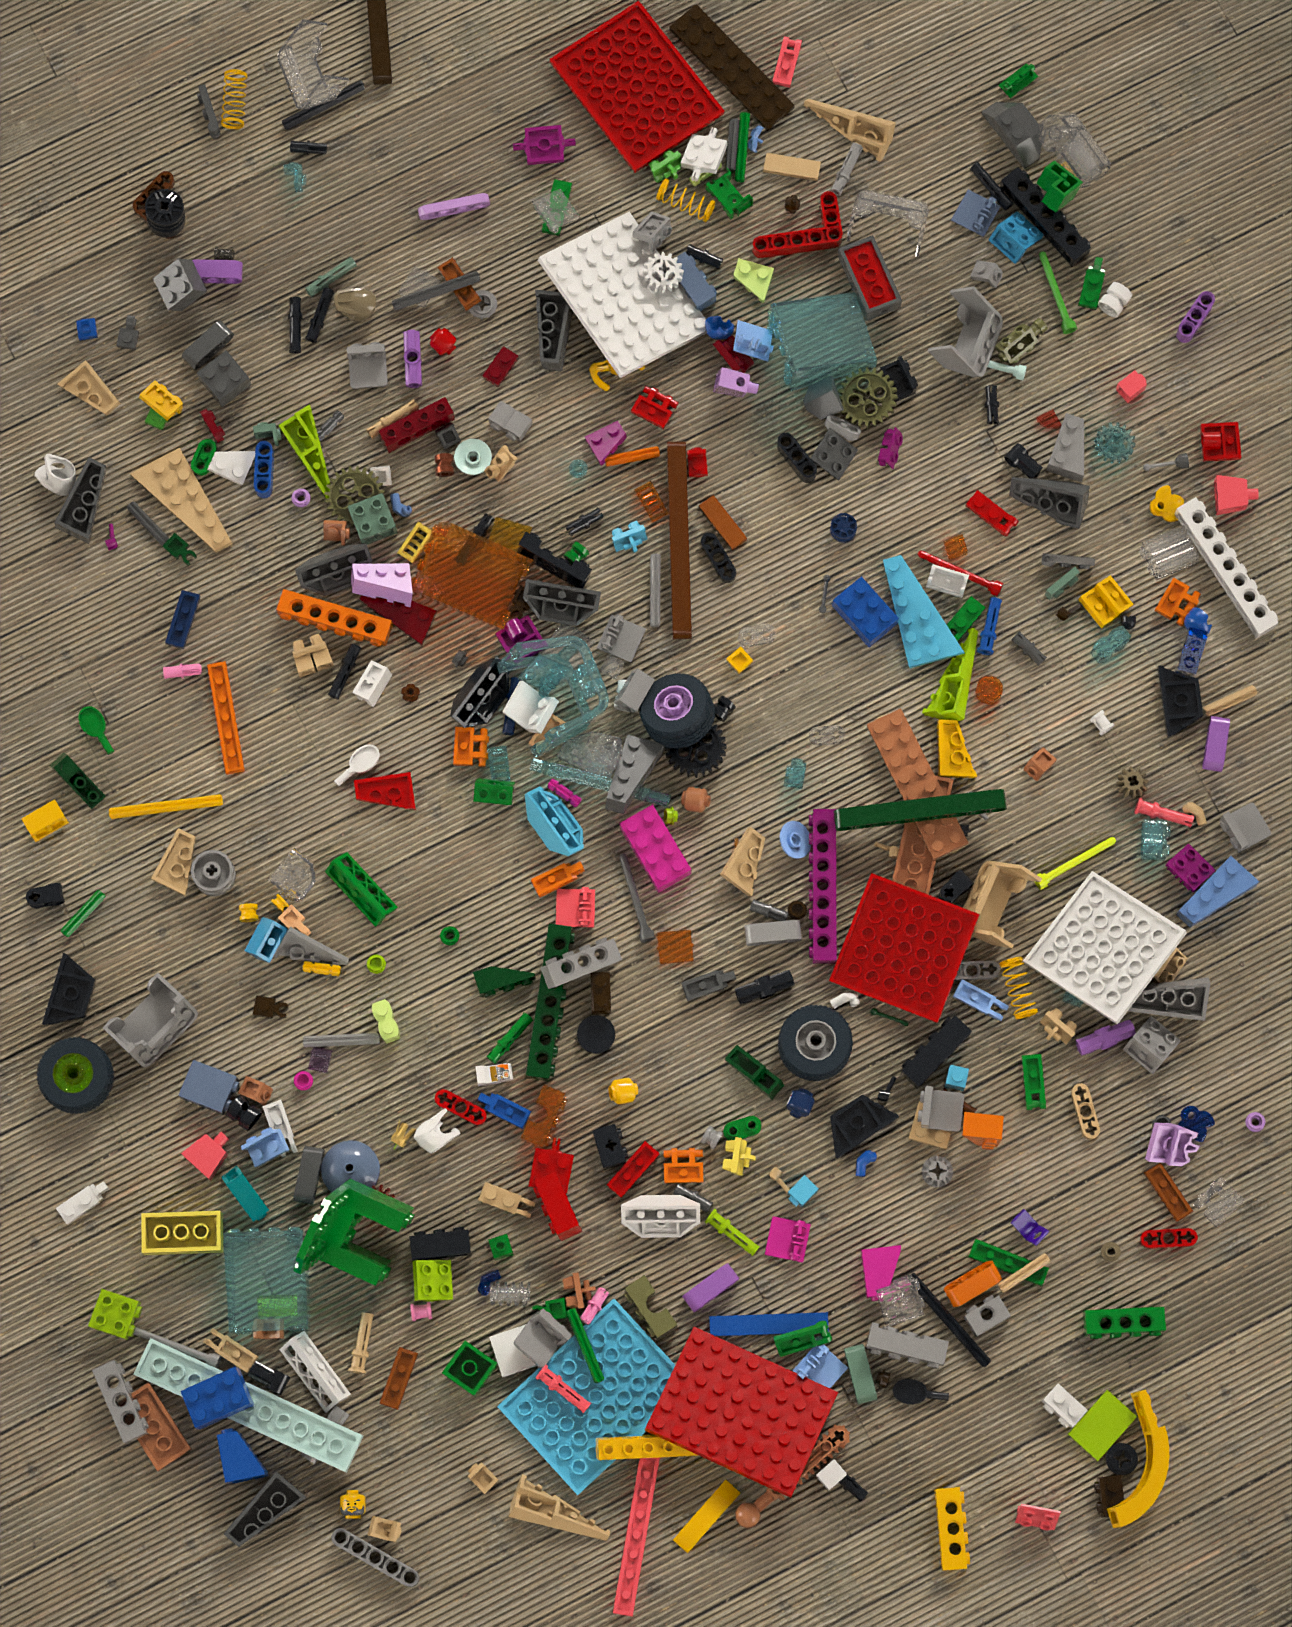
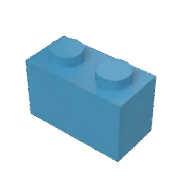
M262 917L244 951L259 960L270 963L288 929L274 920Z

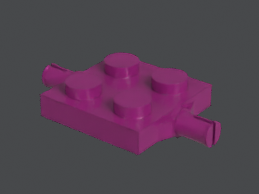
M561 125L524 128V143H513V151L524 150L527 155L528 165L564 162L565 147L576 146L575 138L564 139Z

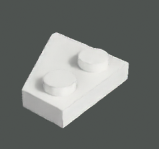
M255 451L215 452L207 470L242 486L254 460Z

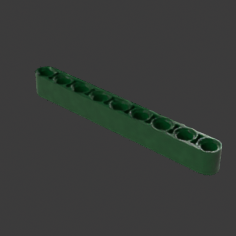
M994 789L836 809L833 812L836 831H847L1000 812L1006 810L1007 807L1004 789Z

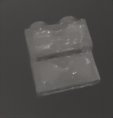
M911 1274L893 1280V1285L876 1290L886 1327L924 1315L922 1307H925L922 1296H919L918 1293L920 1285L917 1278L914 1279Z

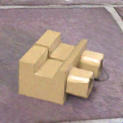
M319 634L310 637L312 645L308 647L304 646L303 640L293 642L294 651L292 653L300 678L316 673L311 657L314 659L318 672L334 667L326 643Z

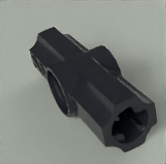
M785 970L772 976L766 975L757 978L752 983L735 988V993L739 1004L742 1005L759 998L760 1000L775 995L776 992L795 986L790 970Z

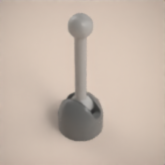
M1187 453L1179 454L1175 461L1152 465L1144 464L1143 469L1149 471L1151 468L1176 465L1181 469L1189 468Z

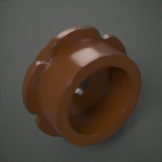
M407 684L401 690L402 698L407 702L416 701L418 695H420L419 688L415 687L414 684Z

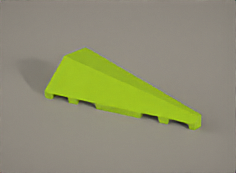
M308 405L278 426L324 497L329 499V496L325 495L324 492H330L326 485L331 484L312 409Z
M975 628L968 629L969 635L966 641L960 643L965 654L951 659L939 681L941 685L936 694L932 693L930 696L932 701L928 708H924L922 711L925 716L940 720H964L978 631Z

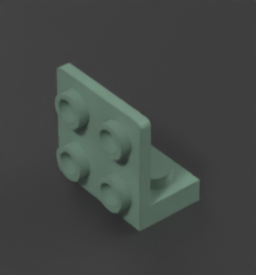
M382 493L348 506L361 544L368 545L397 534L396 525Z

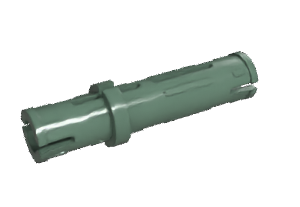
M348 257V259L323 276H318L316 281L305 287L308 295L312 298L323 288H329L331 283L357 266L352 257Z

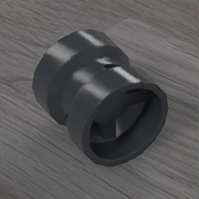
M721 695L718 703L714 706L715 718L725 722L729 712H733L736 708L734 703Z

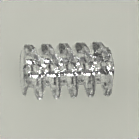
M499 1281L496 1282L495 1286L491 1282V1305L495 1306L498 1300L499 1306H503L504 1301H506L507 1306H510L512 1301H514L515 1306L518 1307L520 1301H522L523 1307H526L528 1301L530 1302L531 1283L528 1282L527 1286L524 1287L523 1282H520L519 1286L516 1287L515 1281H513L509 1287L507 1281H505L501 1287Z

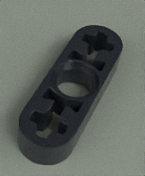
M705 533L701 537L702 549L719 578L724 583L733 582L736 578L734 565L716 535ZM707 538L709 540H714L712 542V545L714 547L713 551L709 544L705 545ZM720 553L724 556V560L719 563L715 562L713 556ZM725 565L728 572L732 571L731 577L723 576L725 571L722 566Z

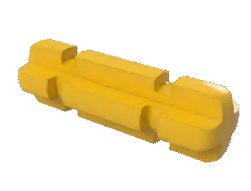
M304 961L303 971L340 976L341 966H331L330 964L317 962L313 964L310 961Z

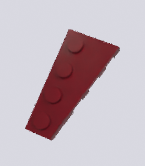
M363 595L360 597V602L378 615L392 620L393 626L395 625L404 634L410 636L421 646L423 645L437 610L411 601V607H407L404 603L393 601V603L387 602V599L377 596L376 599Z

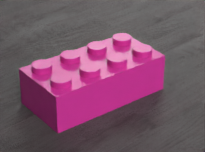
M653 804L619 823L620 830L658 893L691 875L692 869Z

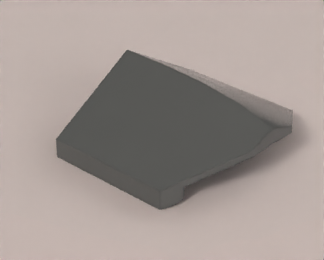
M833 376L822 379L808 387L803 400L804 406L808 412L820 420H824L827 416L835 415L844 410Z

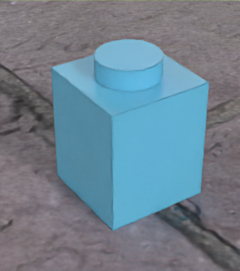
M950 1065L944 1087L964 1091L969 1069Z
M804 1175L788 1191L790 1196L788 1199L796 1207L799 1205L802 1208L819 1188Z

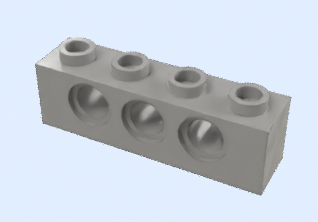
M605 937L595 941V946L590 947V944L579 947L580 952L574 954L572 950L562 954L563 958L557 960L555 957L545 961L546 965L540 967L548 989L621 961L622 958L614 938L607 940ZM595 951H598L600 954L599 960L595 957ZM579 957L583 960V966H580L578 963ZM562 964L566 966V973L561 970Z
M112 1360L93 1369V1374L123 1443L128 1444L147 1435L146 1429L149 1428L145 1417L141 1418L140 1404L137 1399L133 1400L131 1395L133 1388L130 1382L125 1381L123 1377L125 1370L121 1362L117 1363V1361ZM112 1378H118L119 1380L116 1388H111L109 1385ZM120 1396H125L127 1402L124 1406L120 1407L117 1400ZM129 1414H133L135 1417L131 1425H127L125 1422V1418Z

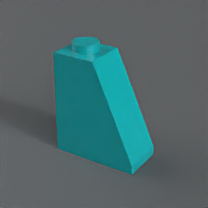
M237 1165L221 1176L226 1186L253 1222L255 1220L259 1221L267 1215L268 1207Z

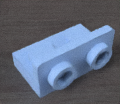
M267 1128L261 1131L262 1135L248 1138L246 1144L241 1146L242 1150H248L255 1167H259L289 1151L281 1129Z

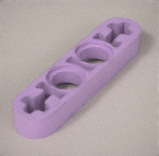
M481 193L423 205L418 208V213L421 220H429L486 208L490 205L488 194Z

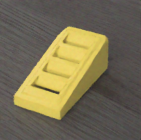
M417 522L397 553L411 563H414L435 532L421 522ZM419 530L425 532L427 534L426 537L418 533ZM415 536H417L418 538H420V539L423 540V541H422V543H419L418 541H416V540L413 539V538H414ZM410 542L418 546V549L416 550L415 548L410 546ZM408 548L410 551L414 553V555L411 556L404 550Z

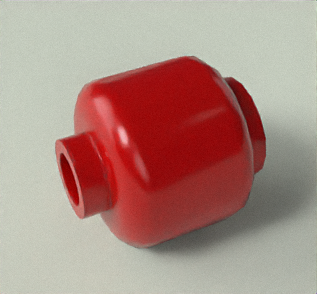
M438 328L429 337L431 340L430 346L439 355H444L445 353L450 355L456 349L454 344L457 339L446 328Z

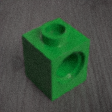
M507 1234L488 1239L495 1261L514 1255Z

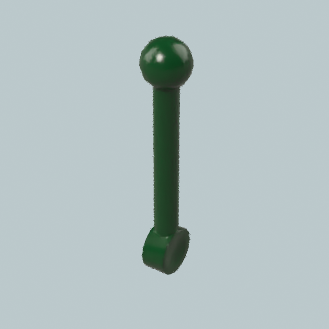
M876 1008L870 1010L871 1015H879L901 1023L904 1026L909 1025V1021L879 1012Z

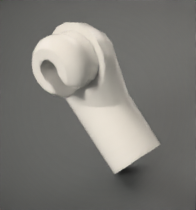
M842 993L830 1000L834 1009L848 1002L851 1007L860 1004L859 996L855 993Z

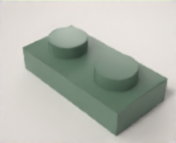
M1074 567L1050 586L1045 592V596L1049 601L1053 597L1057 599L1064 593L1063 589L1068 585L1072 587L1079 580L1080 571Z

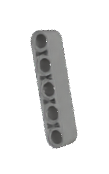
M338 1528L332 1533V1542L336 1546L408 1587H414L419 1583L420 1575L416 1570L342 1528ZM340 1532L346 1534V1541L344 1543L336 1541V1536ZM361 1542L364 1549L361 1553L357 1554L354 1552L353 1546L355 1543ZM374 1552H378L381 1555V1560L376 1564L370 1560ZM391 1562L398 1564V1571L394 1574L388 1571V1565ZM409 1572H413L416 1576L415 1581L411 1584L405 1581V1575Z

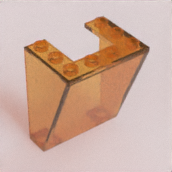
M438 522V525L435 524L432 529L431 535L433 536L431 541L427 542L424 548L423 560L420 559L416 569L418 572L411 579L412 592L503 630L511 613L507 611V608L521 577H526L533 560L453 523Z

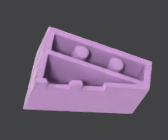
M409 563L352 564V593L375 599L377 596L387 599V602L393 603V601L411 607L413 592Z

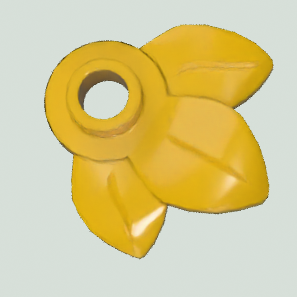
M1165 485L1156 491L1155 499L1150 502L1149 509L1153 515L1161 516L1167 522L1178 521V518L1174 513L1178 507L1184 504V499L1179 495L1171 494L1170 486Z

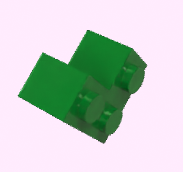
M1054 160L1044 168L1036 184L1047 192L1042 202L1049 209L1057 212L1074 199L1083 182Z

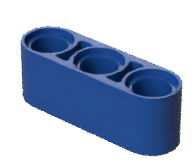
M261 441L256 445L254 489L258 497L265 499L270 497L273 491L274 451L268 441ZM263 449L270 450L266 455L261 454ZM262 467L269 468L265 473L260 472ZM261 485L268 486L264 491L259 490Z

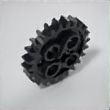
M715 724L698 741L699 747L695 750V758L692 763L690 761L696 743L682 748L664 746L665 751H668L666 758H670L669 765L674 764V770L680 768L681 775L686 771L688 777L691 776V773H694L695 778L698 777V773L705 777V771L712 774V767L718 769L717 762L723 763L721 756H726L724 750L727 749V745L724 743L726 739L722 736V730L717 731L718 726ZM705 738L712 740L710 743L703 742ZM683 751L689 753L686 757L679 755ZM704 755L707 757V759L704 761L698 760V757Z

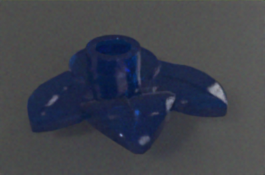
M1191 1105L1182 1109L1181 1121L1178 1123V1126L1197 1132L1198 1135L1194 1140L1198 1142L1205 1140L1207 1135L1206 1127L1215 1125V1121L1210 1113L1199 1111L1198 1108ZM1190 1112L1194 1114L1192 1119L1188 1118Z

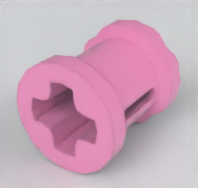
M430 1301L423 1305L410 1304L413 1322L421 1318L432 1319Z

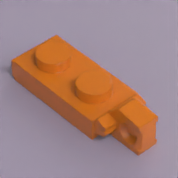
M581 861L573 865L563 863L532 878L531 882L539 898L573 882L578 878L577 875L585 872Z

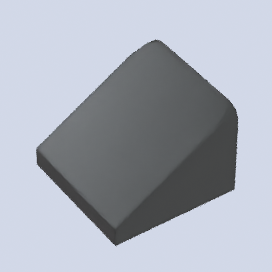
M448 423L435 430L444 449L461 441L452 423Z

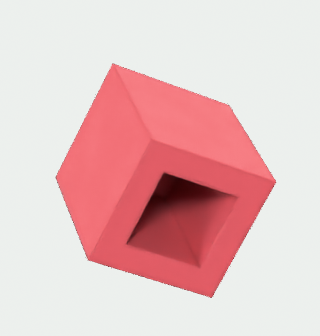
M1134 370L1117 384L1116 391L1129 403L1145 390L1147 386L1146 379L1142 374H1138Z

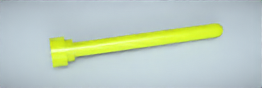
M1110 837L1049 873L1037 874L1042 880L1041 882L1034 881L1039 890L1048 887L1050 880L1116 843V839Z

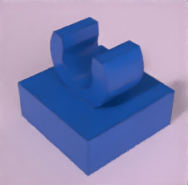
M95 318L76 321L80 341L98 338Z

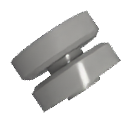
M204 851L192 863V879L199 890L208 896L224 895L235 884V867L229 857L221 851Z

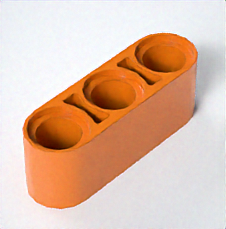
M986 1261L946 1285L944 1291L952 1306L958 1307L999 1283L1002 1277L994 1262Z

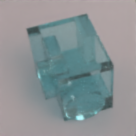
M792 758L791 766L787 765L785 777H789V779L785 778L784 786L803 789L806 762L799 758Z

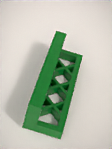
M348 852L332 860L325 870V873L375 927L380 925L387 915L398 908ZM345 859L350 867L345 866L341 861ZM355 874L359 875L363 879V881L358 880L355 877ZM368 888L372 889L376 893V895L371 894L368 891ZM381 902L385 903L389 907V909L385 910V908L381 905Z

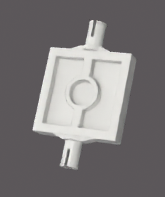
M712 127L708 136L692 134L681 160V167L693 170L692 181L695 180L697 182L701 173L716 174L728 143L727 140L715 138L718 132L716 128L713 129Z

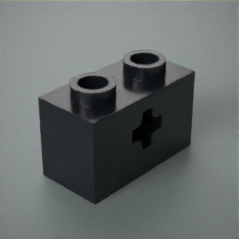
M612 1124L592 1130L603 1170L625 1164V1159L629 1157L626 1146L622 1147L620 1140L623 1139L621 1129H616V1125ZM608 1142H612L613 1145H617L614 1146L613 1151H611L610 1148H606L608 1147Z

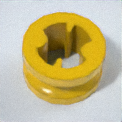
M279 894L276 895V899L271 900L282 913L285 907H289V904Z

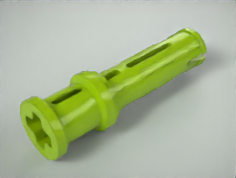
M714 1209L705 1220L706 1224L709 1223L718 1230L717 1233H724L751 1254V1256L759 1249V1245L732 1226L729 1219H725L717 1213V1209Z

